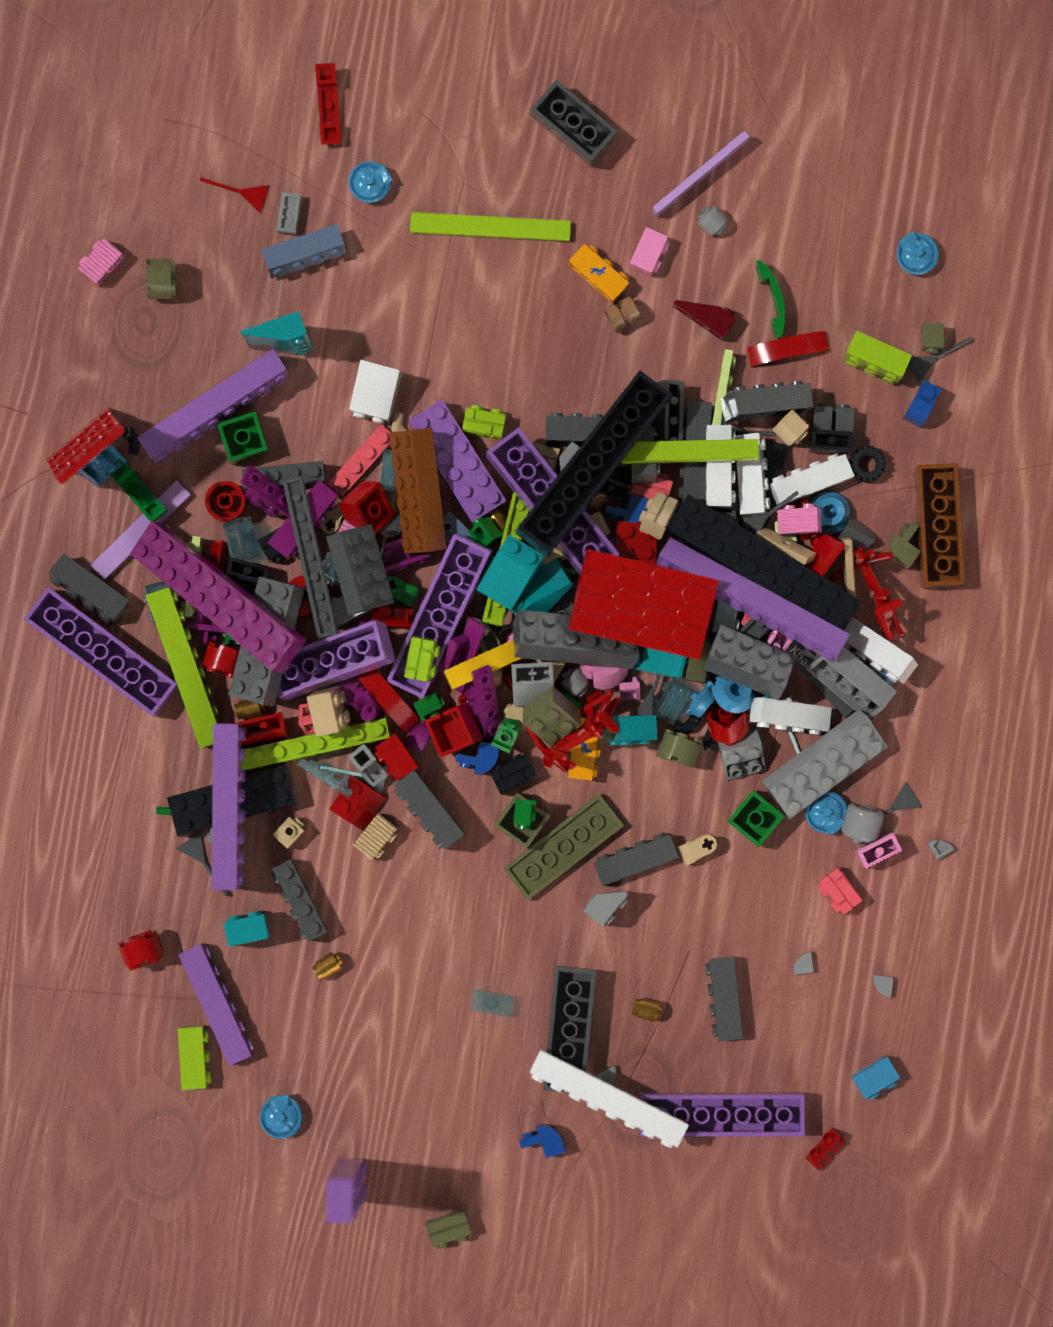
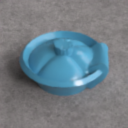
M373 161L358 164L349 176L351 193L355 198L366 203H374L384 198L390 189V185L393 183L386 166Z
M912 231L898 241L897 260L905 271L921 275L935 267L939 258V250L931 237Z
M820 493L810 503L815 504V507L821 508L822 533H837L846 526L850 519L849 504L838 493Z
M716 677L714 697L720 707L731 713H741L752 706L755 690L724 677Z
M709 681L706 688L702 689L699 693L695 691L690 698L693 700L685 715L701 717L715 700L714 682Z
M827 791L805 808L806 820L815 831L833 835L842 828L847 805L840 795Z
M290 1095L271 1096L262 1106L259 1116L263 1130L269 1136L277 1139L293 1136L299 1130L303 1119L299 1104L290 1098Z

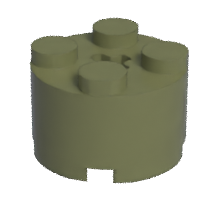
M171 258L146 259L147 299H172L173 296H176L175 280H171V277H175V261H171Z
M664 729L656 756L694 768L703 741L696 738H691L690 741L688 735L679 732L676 734L674 731Z

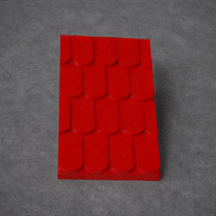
M108 407L101 415L99 414L85 428L74 435L70 441L61 446L55 454L53 453L47 458L52 473L61 485L78 472L96 487H99L110 477L111 472L114 473L123 466L120 462L116 465L113 463L118 459L123 463L128 462L112 443L125 430Z
M586 549L568 629L700 660L719 580Z

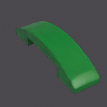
M758 260L755 267L760 284L768 282L777 318H773L770 322L775 340L780 339L785 325L783 295L773 273L761 260Z
M118 459L113 464L116 465L120 462L123 466L116 472H111L110 476L150 522L157 521L167 512L166 508L129 465Z

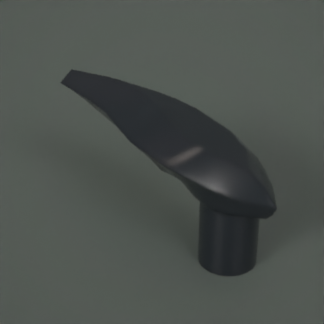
M708 727L703 739L704 751L708 748L715 751L718 748V744L713 742Z

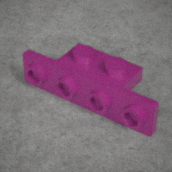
M248 466L241 480V483L249 488L244 496L250 500L251 504L262 508L270 517L282 515L289 517L290 513L284 489L253 466Z
M403 537L385 543L382 561L385 572L388 574L391 569H405L409 567V563L415 561L417 564L423 563L428 560L431 554L430 552H419L413 555L404 553L402 546Z
M470 617L468 618L464 633L452 638L448 642V649L442 660L440 671L442 675L445 676V670L477 656L486 629L484 624ZM460 686L455 690H457L460 693H463L466 689V686Z
M485 665L472 671L473 681L465 684L466 689L464 692L474 718L481 723L483 738L489 740L495 737L501 720L491 666Z

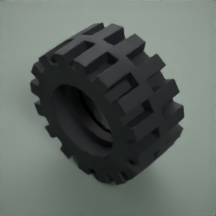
M866 445L858 448L853 452L849 460L854 478L858 479L857 481L868 483L877 480L886 468L884 454L880 452V449L874 448V446ZM870 456L874 459L876 466L872 472H864L860 469L859 461L862 457Z

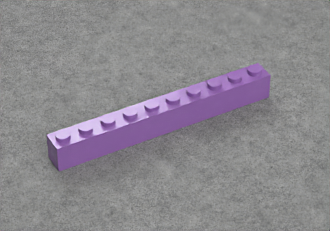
M672 538L668 540L658 556L656 564L658 566L718 579L719 582L715 594L716 600L731 605L733 609L742 611L749 615L751 619L766 624L772 630L779 631L788 639L795 640L803 644L805 648L818 652L825 659L835 662L847 643L849 633Z

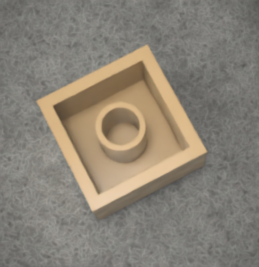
M341 686L317 690L307 696L315 736L337 733L349 726L350 714L345 708L346 696L344 691H341Z

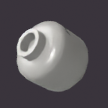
M707 206L698 214V225L707 235H720L726 230L727 217L717 206Z
M568 668L561 674L562 678L559 685L571 697L577 699L589 690V680L580 669L572 670Z

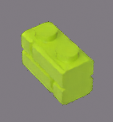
M471 405V408L466 407L462 431L465 434L502 440L506 415L503 414L502 410L491 409V412L484 411L482 406Z
M419 636L411 637L404 677L429 682L431 678L435 677L437 667L434 666V659L438 658L440 653V646L437 645V640Z

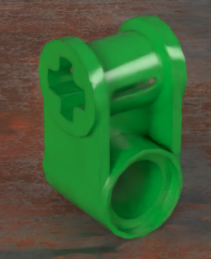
M387 577L389 584L392 581L395 582L394 586L396 589H391L393 599L412 609L421 590L396 577Z

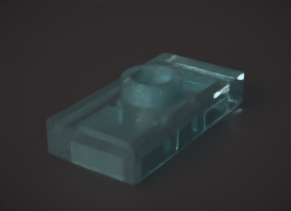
M474 989L470 1010L510 1018L514 997Z

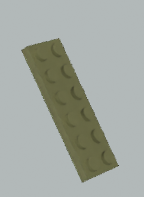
M598 794L503 869L525 898L529 900L624 825L601 795Z

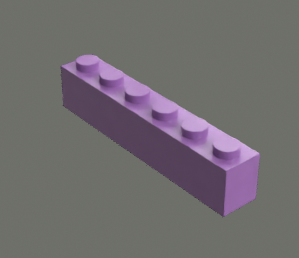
M202 943L178 954L228 1065L231 1066L252 1056L254 1046L251 1040L246 1039L244 1035L246 1031L242 1020L238 1021L235 1015L237 1013L233 1001L229 1002L227 995L229 991L225 983L221 984L218 978L221 974L217 965H213L210 960L212 954L208 946L204 947Z

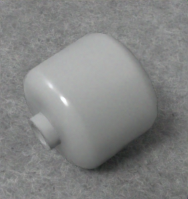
M851 803L846 809L841 831L845 836L851 838V841L854 843H874L879 838L884 821V813L868 805Z

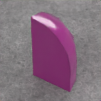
M420 723L415 726L409 733L404 745L423 753L430 737L426 724Z

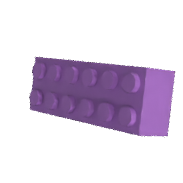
M443 400L438 401L408 420L412 430L432 428L437 469L472 525L478 518H485L489 513L507 504L506 499Z
M374 620L301 647L282 675L278 697L291 700L396 662L386 623Z

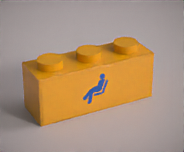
M584 243L568 261V266L610 303L614 304L629 287V279L621 271L619 273L613 269L614 265L605 258L603 260L599 257V252L593 246L589 245L588 247Z
M581 718V725L585 722L586 718ZM596 737L590 738L571 750L570 760L574 761L577 765L574 769H569L568 778L592 781L593 777H597L598 765H594L595 757L600 756L601 745H597L598 739Z

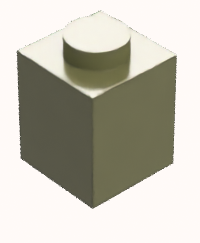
M923 323L921 326V350H926L927 354H937L944 347V323Z

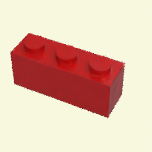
M282 712L231 723L242 724V728L246 729V739L242 741V749L290 739L287 721Z

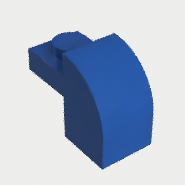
M923 380L902 419L921 428L942 389Z
M630 494L627 509L606 505L604 515H608L607 518L613 521L623 519V522L640 523L638 521L643 510L647 511L645 507L649 499Z
M480 742L477 757L457 754L456 762L460 763L459 767L471 769V766L474 765V774H483L495 766L500 749L492 746L491 743Z
M537 1124L538 1133L534 1134V1131L522 1134L523 1138L519 1139L521 1149L541 1143L546 1158L566 1152L560 1133L548 1124Z

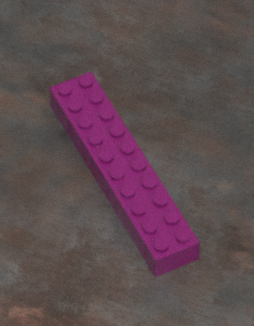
M151 521L130 552L135 559L271 671L284 673L305 643L306 639L166 525Z

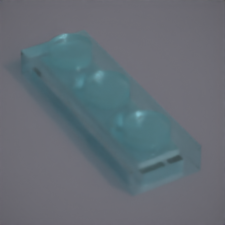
M301 758L297 764L349 798L353 793L347 787L348 782L340 777L337 780L334 779L333 776L335 774L326 768L323 771L320 770L321 765L310 759L307 762Z

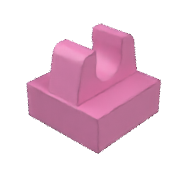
M632 677V682L625 683L624 678L619 683L621 701L640 700V682L637 681L636 677Z

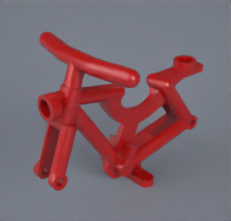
M864 547L856 548L853 550V555L857 556L854 561V570L861 568L868 589L875 593L872 598L877 605L874 613L881 626V632L886 635L889 642L896 638L893 632L894 628L900 638L904 637L895 609L902 606V602L899 599L892 601L889 589L883 590L869 565L874 562L890 560L892 558L891 553L874 554V551L871 549L864 554ZM843 568L830 576L832 582H836L844 576Z
M597 689L593 694H589L587 697L588 703L581 708L582 713L587 717L585 722L578 729L573 730L560 739L553 748H548L541 738L526 726V730L536 747L544 755L541 762L546 767L551 768L554 764L563 772H567L569 769L572 770L577 764L568 759L569 755L566 752L590 738L596 737L601 739L604 736L603 732L606 727L611 733L618 732L619 728L611 717L616 707L621 703V699L617 697L610 701L614 694L612 689L607 690L605 694L600 689ZM602 702L601 706L596 709L597 704Z

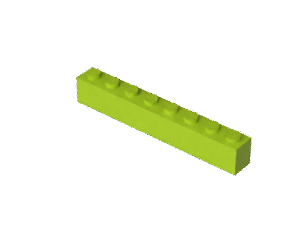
M166 587L147 594L146 598L199 747L203 748L213 744V724H219L217 719L219 711L216 704L212 705L210 699L213 696L209 685L206 686L203 680L206 677L205 671L197 663L196 659L199 658L196 647L192 648L190 640L192 635L190 629H185L183 623L186 620L182 608L178 609L176 601H179L177 592L172 590L171 587Z
M386 718L347 726L337 733L321 736L311 734L245 749L246 756L245 761H242V769L248 771L356 747L362 744L383 741L390 737L388 722Z

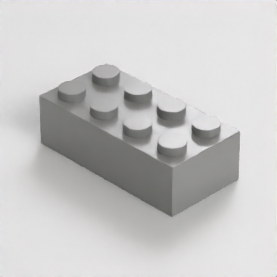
M845 646L835 662L825 659L818 653L806 668L809 673L854 711L861 710L869 719L882 711L897 692L890 683L880 678L873 669L867 667L858 656L853 655Z

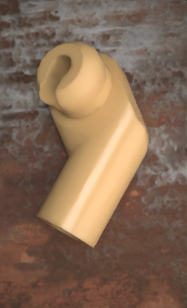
M395 412L391 426L392 432L407 431L402 425L403 413Z

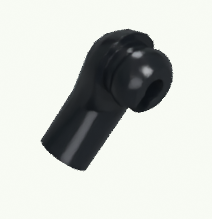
M124 427L125 432L122 436L130 443L129 454L138 456L141 443L137 437L140 435L134 428Z
M690 715L685 723H674V732H694L701 723V717Z

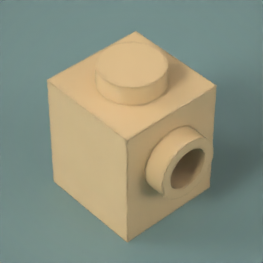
M288 817L273 836L289 849L306 830L302 828L304 824L297 817L294 819Z

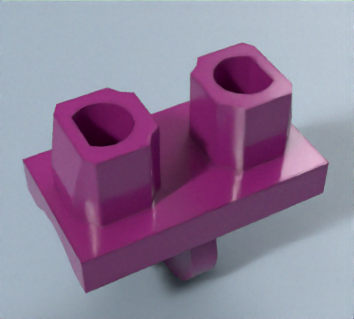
M194 612L192 623H189L188 628L204 632V634L197 633L196 639L203 640V646H208L209 641H217V636L210 635V632L225 634L213 622L212 625H206L205 615Z
M364 686L353 691L354 697L350 698V703L359 712L363 721H374L377 715L385 714L384 709Z

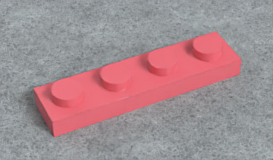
M380 424L328 482V485L342 498L390 446V432Z

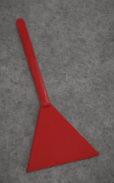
M202 177L199 179L202 182L239 193L259 213L261 212L269 185L237 189Z

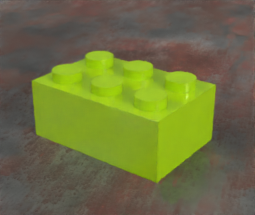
M856 331L842 360L846 361L845 364L852 368H857L858 366L864 369V372L868 375L875 376L876 374L883 377L882 380L886 383L897 384L903 377L912 355Z

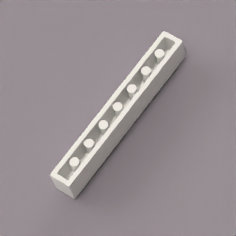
M540 1049L529 1073L533 1074L531 1078L541 1083L545 1080L551 1083L550 1087L558 1092H561L562 1089L569 1092L568 1096L578 1102L582 1099L588 1102V1107L596 1111L600 1108L606 1111V1116L614 1120L617 1117L624 1120V1125L635 1130L636 1127L642 1129V1134L651 1139L654 1136L662 1139L660 1143L669 1148H672V1146L678 1148L689 1126L687 1122Z

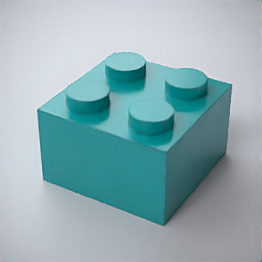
M656 715L612 716L611 719L618 726L619 730L617 733H611L606 727L603 732L604 736L601 738V741H609V745L649 744V740H657Z
M262 910L247 913L248 917L242 918V914L228 917V921L223 923L228 947L272 937L268 914H262Z

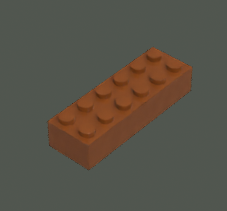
M432 428L390 432V446L392 447L393 455L392 465L395 472V486L398 496L397 505L400 512L404 553L431 552L447 549Z
M958 463L917 465L914 468L917 524L920 525L918 527V547L921 551L919 554L921 588L962 586L965 584Z

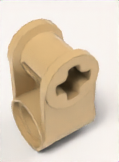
M339 505L333 511L329 510L326 513V520L321 525L323 532L327 536L337 533L342 525L344 515ZM333 522L335 528H331L329 531L327 525Z
M705 834L678 846L677 849L687 866L715 851L717 841L712 835ZM706 838L709 841L713 840L710 849L702 847Z

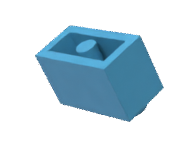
M887 1056L881 1057L850 1076L864 1099L869 1098L870 1100L879 1096V1091L885 1087L887 1089L894 1087L898 1084L897 1080L900 1079Z

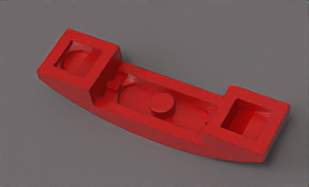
M335 63L315 64L321 145L341 144Z
M825 331L789 336L747 347L751 367L806 354L812 355L829 351Z
M376 669L355 676L404 733L420 721Z

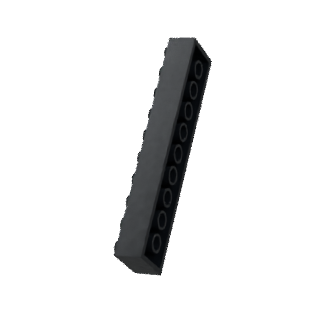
M639 370L517 527L515 534L549 558L665 408L672 394Z
M689 494L665 531L696 552L843 631L862 603V601Z

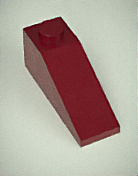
M675 300L673 303V308L721 341L737 319L734 316L735 313L727 307L723 309L720 306Z

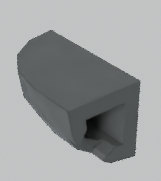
M850 517L845 528L837 538L838 541L842 542L841 538L849 537L852 540L854 549L859 547L866 548L875 542L872 532L852 517Z

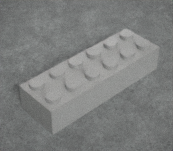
M857 710L761 782L780 810L791 819L886 749L887 745L870 719L861 710Z

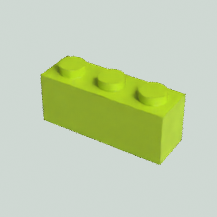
M205 1025L178 1028L181 1090L205 1089L208 1087V1083H211V1071H207V1063H210V1051H206V1042H209V1032L205 1030Z

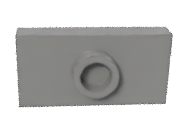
M282 192L277 233L297 235L302 194Z

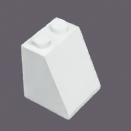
M360 360L349 408L350 413H353V417L364 419L365 417L373 418L372 422L378 424L389 423L402 378L400 370Z

